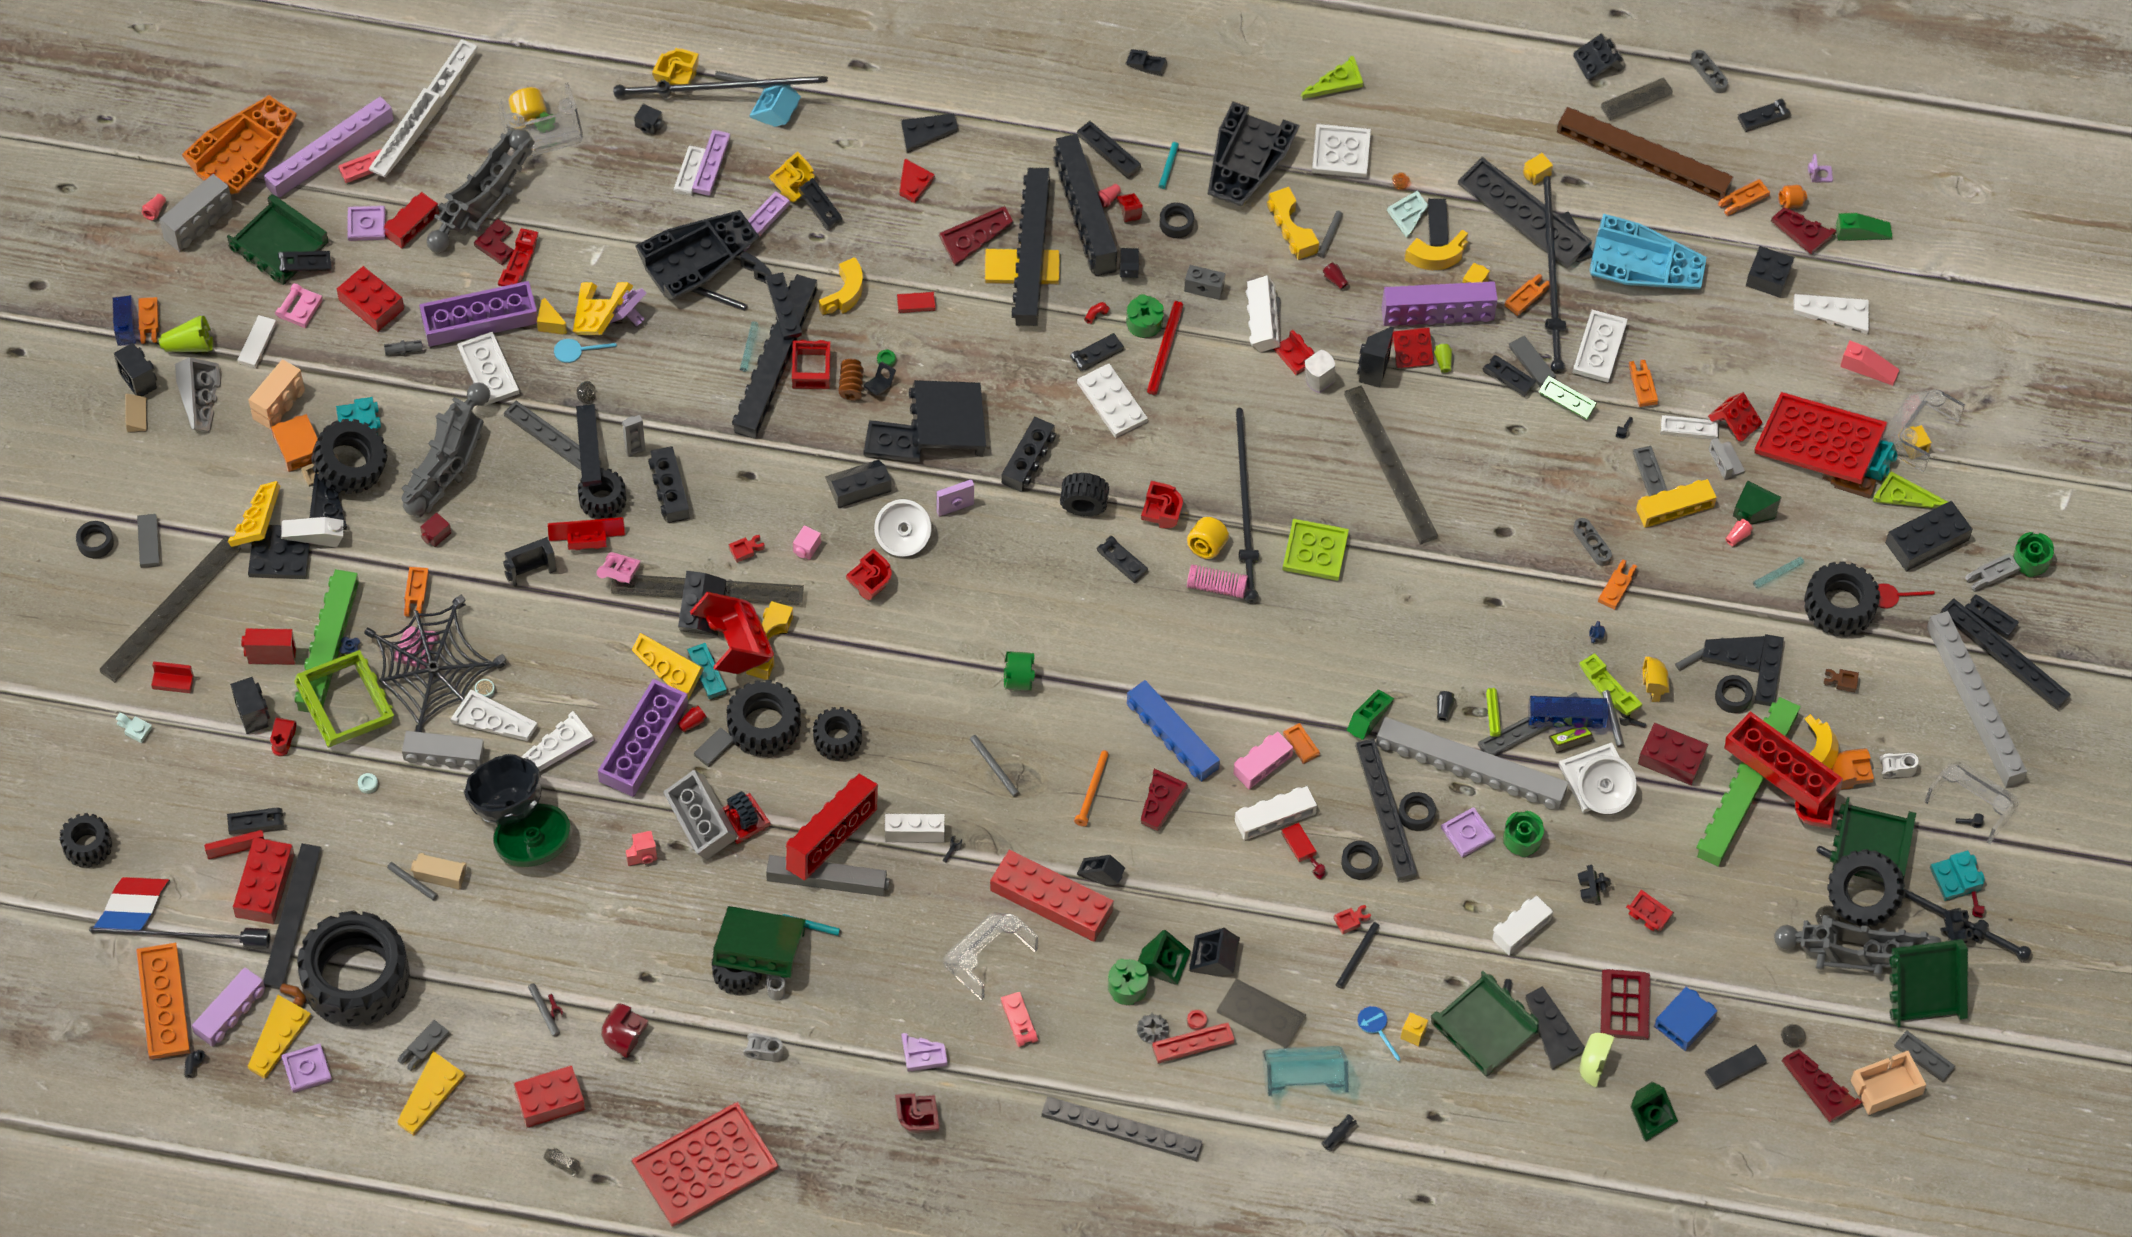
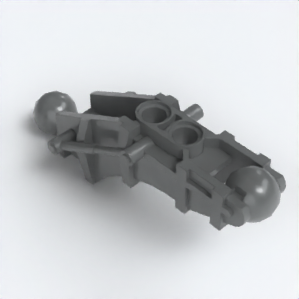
M511 128L506 134L502 133L500 135L501 140L493 149L489 148L487 152L489 155L473 176L468 174L466 178L468 181L456 190L446 193L444 198L448 201L445 204L440 203L438 206L442 213L440 216L437 214L434 216V218L443 223L439 230L431 231L426 240L427 246L432 252L441 253L449 247L450 240L448 235L452 229L465 236L471 230L477 233L480 232L482 229L480 225L501 200H504L506 194L509 196L513 194L514 190L508 186L517 171L521 172L522 165L528 155L530 156L533 152L531 148L535 143L527 130ZM510 148L515 150L512 156L507 154Z
M480 382L473 383L468 388V399L465 402L454 397L452 399L454 403L450 405V408L444 414L438 413L435 416L437 425L434 440L431 439L428 443L431 449L422 464L417 469L414 468L411 471L413 475L408 485H404L401 488L404 491L402 495L403 508L409 515L421 518L425 512L429 513L434 504L440 498H443L445 488L453 479L457 483L462 481L463 478L460 473L466 472L473 450L477 446L476 442L482 438L480 431L484 421L478 418L472 410L475 406H482L489 401L491 392L486 384Z
M1828 915L1822 916L1821 925H1811L1808 920H1804L1803 931H1797L1796 928L1790 925H1783L1774 934L1776 945L1782 949H1793L1798 943H1801V947L1808 956L1817 959L1816 968L1818 970H1822L1824 967L1874 971L1876 976L1882 975L1883 968H1890L1889 957L1892 956V948L1941 942V938L1931 936L1927 932L1916 934L1906 932L1905 929H1899V932H1887L1884 928L1874 931L1868 926L1857 927L1835 921ZM1837 940L1863 944L1864 947L1863 950H1854L1836 944Z

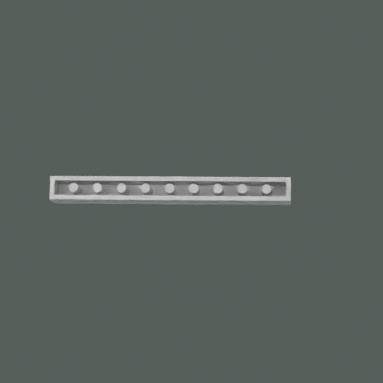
M1946 611L1930 616L1927 625L1928 632L2005 788L2023 783L2027 770L1949 612Z
M1387 717L1384 718L1377 735L1376 745L1383 750H1391L1403 757L1414 758L1420 763H1428L1437 769H1444L1457 776L1470 778L1476 783L1481 782L1493 789L1504 790L1510 795H1518L1530 802L1543 804L1549 809L1559 810L1567 791L1568 782Z

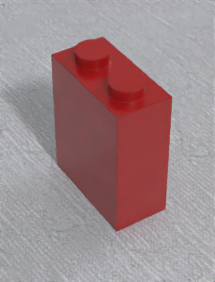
M245 629V636L241 638V646L244 647V657H247L248 664L295 665L296 643L292 629Z

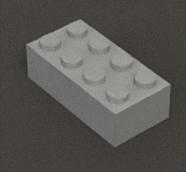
M214 174L208 177L159 219L164 240L179 252L187 248L195 238L201 236L208 227L214 225L221 216L231 210L233 205L229 186Z
M693 770L663 792L697 855L708 860L738 838L705 775Z

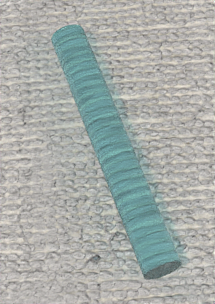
M755 321L751 322L740 370L746 372L748 369L758 328V323Z
M1798 557L1753 581L1754 587L1758 588L1804 563L1803 558Z

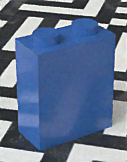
M1686 986L1656 1018L1654 1027L1686 1051L1715 1020L1717 1010L1712 1003L1706 1002L1695 990H1690Z

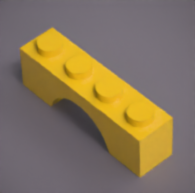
M1290 187L1269 193L1267 201L1268 210L1273 212L1276 225L1281 227L1283 238L1288 240L1291 253L1295 254L1298 260L1317 254L1319 241L1313 230L1301 228L1290 219L1291 214L1296 210V199Z
M771 601L769 608H765L763 613L764 620L761 625L768 641L777 634L788 632L793 619V607ZM774 656L769 662L746 671V674L768 680L774 667Z

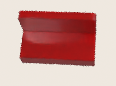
M153 662L152 689L191 693L194 680L191 665Z

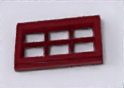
M1602 969L1600 1033L1623 1039L1644 1040L1649 1038L1650 973ZM1613 978H1624L1623 993L1612 992ZM1628 979H1639L1638 994L1627 993ZM1612 996L1623 997V1012L1612 1011ZM1627 997L1638 998V1013L1627 1012ZM1612 1015L1623 1016V1030L1612 1029ZM1627 1016L1638 1017V1031H1627Z

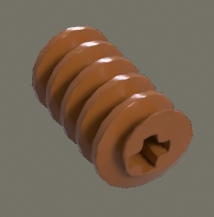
M845 359L841 362L839 395L843 399L853 401L859 400L862 397L861 386L863 385L862 373L864 368L857 359Z

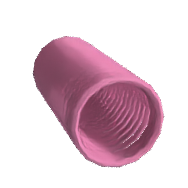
M1195 564L1191 565L1187 588H1196L1197 590L1200 589V591L1203 588V591H1210V593L1213 591V593H1220V595L1223 593V595H1230V597L1233 595V597L1244 598L1247 575L1242 574L1241 576L1239 574L1236 587L1238 573H1236L1232 589L1234 572L1232 573L1230 587L1231 572H1229L1225 588L1228 571L1225 573L1222 586L1224 570L1222 571L1220 585L1221 570H1219L1215 586L1218 569L1215 571L1212 584L1214 568L1212 569L1210 583L1211 568H1209L1205 584L1208 567L1205 569L1202 582L1203 566L1198 584L1201 566H1199L1195 582L1198 566Z

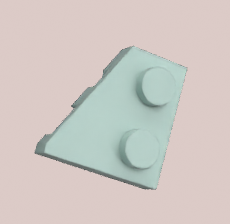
M1416 191L1389 206L1387 212L1407 238L1428 205L1420 193Z

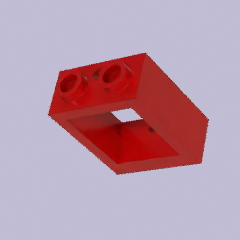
M793 341L792 389H830V341ZM798 355H826L825 373L797 372Z

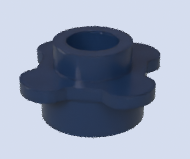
M1597 621L1594 626L1590 627L1589 636L1592 637L1591 643H1595V640L1601 641L1604 637L1605 627L1600 625V621Z
M343 637L341 639L342 647L339 649L340 653L348 655L358 651L360 640L358 638L349 639L348 637Z

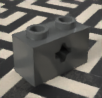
M1189 265L1185 278L1184 292L1220 300L1225 284V273Z

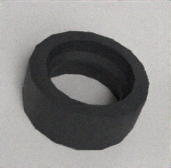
M1180 202L1167 204L1160 212L1159 227L1168 237H1186L1194 227V213L1186 204ZM1172 214H1180L1186 217L1188 222L1183 226L1174 227L1166 222V218Z
M89 521L83 524L76 533L78 549L81 554L88 558H101L107 555L114 545L111 529L101 521ZM93 532L105 534V542L97 547H89L84 544V538L88 534Z
M1739 675L1725 676L1719 681L1715 691L1717 705L1728 713H1740L1746 710L1753 696L1750 682ZM1735 686L1742 689L1745 693L1744 700L1740 702L1727 700L1723 696L1724 688Z
M1411 792L1405 795L1400 802L1398 810L1402 825L1413 831H1422L1429 828L1435 818L1436 805L1430 796L1422 792ZM1412 803L1423 804L1427 807L1429 813L1426 818L1415 820L1406 814V807Z
M1360 840L1353 841L1345 847L1341 865L1346 875L1353 879L1364 880L1373 876L1377 871L1379 854L1375 846ZM1354 852H1364L1371 857L1372 863L1364 869L1355 868L1349 863V856Z

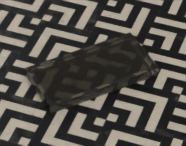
M1237 978L1217 1009V1013L1286 1049L1306 1018V1014Z

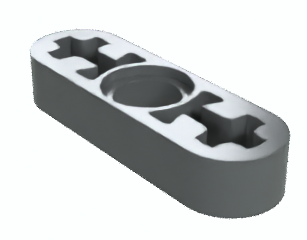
M1693 51L1690 59L1691 65L1714 92H1725L1728 80L1705 51ZM1712 69L1714 73L1707 74L1704 70Z
M1585 518L1577 519L1573 527L1576 537L1596 564L1600 566L1608 565L1612 556L1609 547L1589 520ZM1593 538L1597 540L1598 543L1596 545H1590L1587 542V540ZM1600 553H1601L1603 556L1606 555V558H1604V557H1599Z

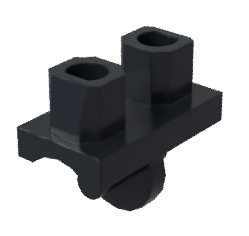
M1592 864L1587 865L1586 871L1578 873L1580 885L1589 884L1590 888L1580 890L1583 902L1594 901L1595 905L1601 904L1599 888L1601 893L1607 892L1606 887L1611 885V879L1605 877L1604 873H1599L1598 878Z
M1960 908L1944 911L1946 918L1944 919L1945 927L1940 928V931H1947V936L1951 941L1962 939L1964 943H1968V940L1973 938L1972 930L1970 928L1965 929L1963 921L1969 919L1968 911L1961 910Z

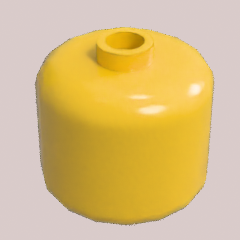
M523 88L515 91L509 97L508 102L512 116L517 124L534 125V121L537 117L540 118L541 113H547L543 95L538 88Z
M1203 517L1198 520L1188 534L1187 544L1190 550L1197 556L1204 559H1212L1219 554L1227 543L1229 532L1226 526L1218 519Z

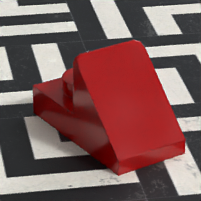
M1135 193L1117 196V202L1122 209L1124 222L1140 220L1142 218L1143 204Z

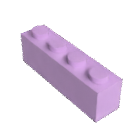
M244 967L192 1024L194 1034L212 1047L224 1038L227 1030L237 1024L238 1018L243 1013L249 1011L251 1004L256 998L259 999L265 991L263 980Z

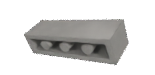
M406 731L402 755L403 760L410 763L422 762L429 765L441 764L448 767L459 766L475 769L482 765L485 747L483 739Z

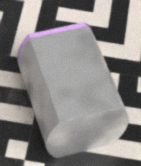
M1319 350L1305 360V379L1313 391L1320 393L1335 383V362L1333 357L1324 350Z

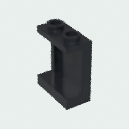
M548 537L504 553V573L507 581H511L513 586L518 585L517 575L546 565L550 574L557 571L555 553Z

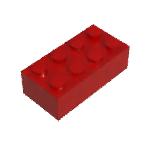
M253 838L233 904L235 918L268 924L275 923L295 856L292 844Z

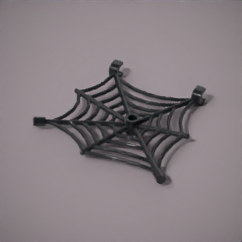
M462 594L452 601V606L440 612L424 614L418 613V610H415V615L411 622L399 632L379 636L376 634V631L369 627L364 632L365 635L372 639L376 638L381 649L383 670L379 682L383 683L411 713L418 724L414 732H422V725L439 709L459 700L463 701L468 686L479 674L495 666L499 669L507 665L505 662L507 659L503 654L497 656L492 662L476 652L464 638L456 612L457 609L466 606V600ZM452 609L450 617L446 620L434 623H421L420 616L441 615ZM453 619L464 644L476 656L486 662L479 663L469 658L460 650L450 629ZM415 620L417 621L418 625L415 631L408 638L397 642H390L384 639L403 633L412 626ZM448 622L445 630L424 632L423 626H434ZM418 630L420 631L421 636L413 644L403 648L396 645L409 641L416 635ZM444 633L441 640L427 642L426 636ZM448 633L456 650L464 658L471 661V664H463L449 651L446 643ZM421 640L423 641L424 646L419 651L413 654L405 651L414 647ZM382 642L390 646L391 668L388 677H385L386 656ZM440 644L438 651H431L428 645ZM443 647H445L452 660L459 665H453L445 659L441 653ZM393 649L399 651L398 666L394 676H392L394 669ZM425 649L426 652L422 656H415L420 654ZM402 654L407 656V666L404 673L399 674ZM431 654H436L434 661ZM427 656L429 663H426L421 659ZM440 657L448 664L447 666H439L438 661ZM413 659L416 661L417 667L415 671L408 672L410 660ZM420 664L427 667L425 669L419 670ZM475 667H485L471 677L461 694L457 691L461 680L468 672ZM462 668H469L461 675L455 687H453L451 682L454 676ZM452 669H457L449 680L445 678ZM439 670H447L444 675L439 672ZM428 672V684L418 674ZM414 675L426 688L425 695L407 677ZM404 678L424 698L422 709L410 693L395 679ZM392 680L412 700L420 712L419 719L405 700L386 681ZM441 680L446 684L430 692L432 684ZM445 688L451 690L436 697L427 705L429 695ZM453 693L458 697L438 706L424 718L425 711L435 701Z

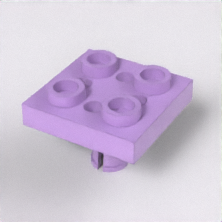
M642 288L636 291L633 289L629 293L626 292L623 296L624 302L622 305L617 306L613 311L614 317L610 323L627 316L635 326H638L645 318L640 315L634 306L647 293Z

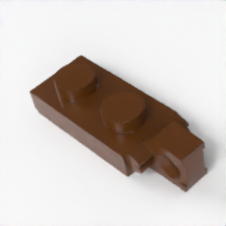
M1824 473L1822 479L1831 482L1834 488L1871 499L1876 483L1875 479L1868 477L1864 478L1862 484H1858Z

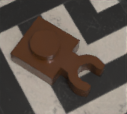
M1826 669L1825 675L1830 676L1831 679L1825 678L1823 684H1837L1836 689L1856 692L1859 672L1840 669L1838 674L1832 669Z

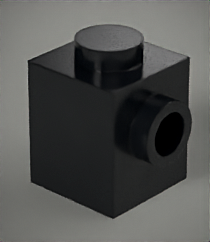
M642 104L634 116L635 127L644 133L655 135L657 130H660L664 124L662 111L646 104Z

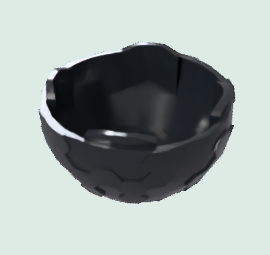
M505 754L480 765L470 774L467 779L464 795L473 812L486 822L493 825L516 824L528 818L538 806L542 792L541 774L532 760L515 754Z

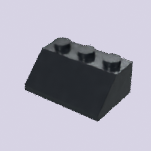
M1393 327L1367 337L1366 344L1362 343L1357 374L1360 375L1359 383L1381 388L1390 360L1394 333Z
M879 459L825 476L838 508L892 492L891 478L885 464Z
M686 571L678 622L680 631L718 636L719 631L712 630L706 618L691 615L690 611L706 592L724 595L726 579L707 573Z

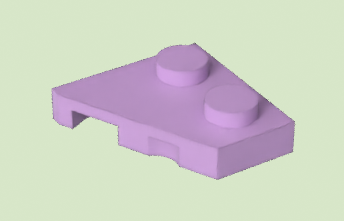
M901 1033L907 1072L947 1066L944 1044L930 1042L924 1038L916 1039L909 1037L906 1033Z

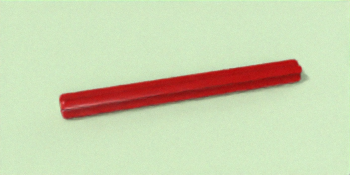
M1174 301L1147 388L1148 394H1157L1183 309L1182 302Z

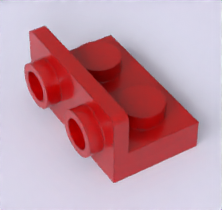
M1294 330L1290 331L1288 338L1280 342V347L1274 348V351L1295 375L1305 370V360L1315 354L1314 350L1304 343L1302 336Z

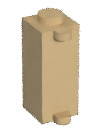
M420 853L417 860L412 862L411 872H413L414 878L418 881L460 890L466 874L467 863L454 862Z

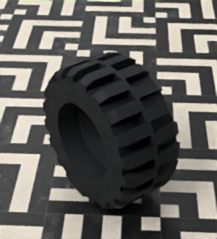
M342 419L341 422L338 420L332 422L331 426L327 425L323 432L320 433L313 448L312 463L314 464V472L319 473V480L321 482L324 480L328 488L333 487L339 493L345 491V494H352L355 491L358 494L362 493L363 489H370L379 480L387 462V446L383 444V437L381 435L378 436V431L375 428L371 429L368 423H359L357 419H353V421ZM338 446L354 447L362 453L366 464L360 467L346 466L335 457L333 449Z
M1840 561L1839 564L1831 562L1828 564V567L1823 565L1819 568V571H1815L1809 580L1804 597V608L1808 612L1809 620H1814V625L1817 628L1821 627L1822 631L1827 634L1828 632L1833 633L1834 636L1843 634L1844 637L1850 636L1851 633L1856 635L1861 632V629H1867L1874 620L1880 599L1879 586L1876 581L1873 582L1874 577L1871 573L1867 574L1866 569L1863 567H1856L1857 564L1851 563L1850 565L1844 561ZM1832 590H1844L1851 593L1859 604L1852 608H1840L1833 605L1825 594Z
M756 680L754 684H745L743 689L739 688L735 691V696H731L726 710L728 733L733 737V743L736 746L740 745V750L744 752L750 751V755L757 756V754H762V757H768L767 754L777 755L780 750H787L789 748L788 744H794L796 737L800 733L801 710L796 695L792 694L788 687L783 688V684L779 682L774 684L772 680H766V682ZM761 708L775 710L782 716L776 725L769 728L754 727L746 721V718L751 712Z
M1862 849V851L1850 852L1851 854L1848 856L1844 855L1840 858L1841 861L1833 866L1834 870L1829 874L1828 879L1830 880L1829 884H1827L1828 897L1836 912L1847 921L1859 926H1877L1879 923L1887 922V919L1890 917L1893 918L1897 914L1898 908H1901L1902 900L1905 898L1906 893L1904 891V886H1906L1905 880L1902 877L1901 870L1889 857L1877 851ZM1861 870L1875 871L1884 880V895L1875 905L1860 906L1854 903L1849 896V881L1854 874Z

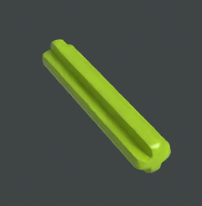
M1488 688L1486 697L1490 735L1492 737H1499L1501 728L1497 689Z

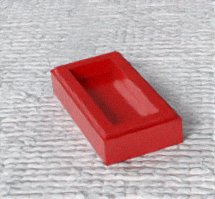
M934 292L897 294L898 313L935 311Z
M1300 823L1281 830V834L1298 862L1317 855L1316 849Z

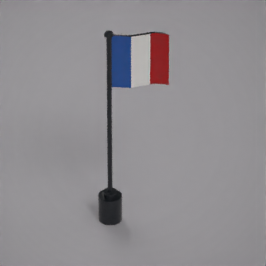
M122 877L113 889L105 911L95 926L89 928L92 934L94 932L240 939V943H243L244 948L268 949L271 940L270 929L245 928L244 931H241L240 935L142 930L152 916L158 899L166 885L170 882V879Z

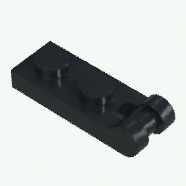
M1778 99L1774 103L1738 114L1737 119L1744 131L1747 132L1787 119L1791 116V112L1785 107L1784 99Z
M814 178L797 189L826 230H830L835 223L838 224L843 220L841 214ZM830 213L832 217L828 218L826 214Z
M330 251L278 253V260H280L281 264L279 270L283 273L294 271H330L332 269ZM288 259H293V264H288Z
M1112 333L1081 350L1072 352L1070 358L1073 362L1077 363L1080 371H1084L1123 351L1124 346L1115 333Z
M1493 355L1490 363L1482 368L1486 375L1495 377L1524 397L1536 384L1535 379L1497 355Z
M1111 535L1104 544H1100L1096 548L1100 555L1133 583H1136L1148 572V568L1121 546Z
M1975 594L1970 599L1971 602L1965 605L1981 621L2006 638L2012 634L2019 624V621L1979 595Z
M276 807L227 814L229 835L259 830L284 829V821L282 820L283 809ZM268 817H273L274 820L268 821Z

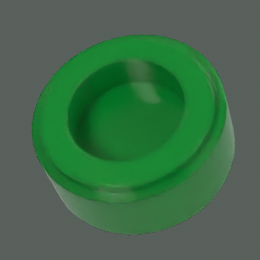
M887 349L880 351L877 355L878 365L880 362H884L893 367L896 362L894 352Z

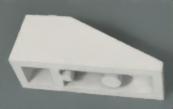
M320 517L283 520L281 523V539L337 548L343 538V520Z

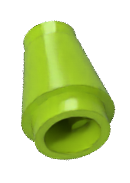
M1449 344L1437 345L1434 354L1440 371L1442 373L1450 372L1452 370V348H1450Z

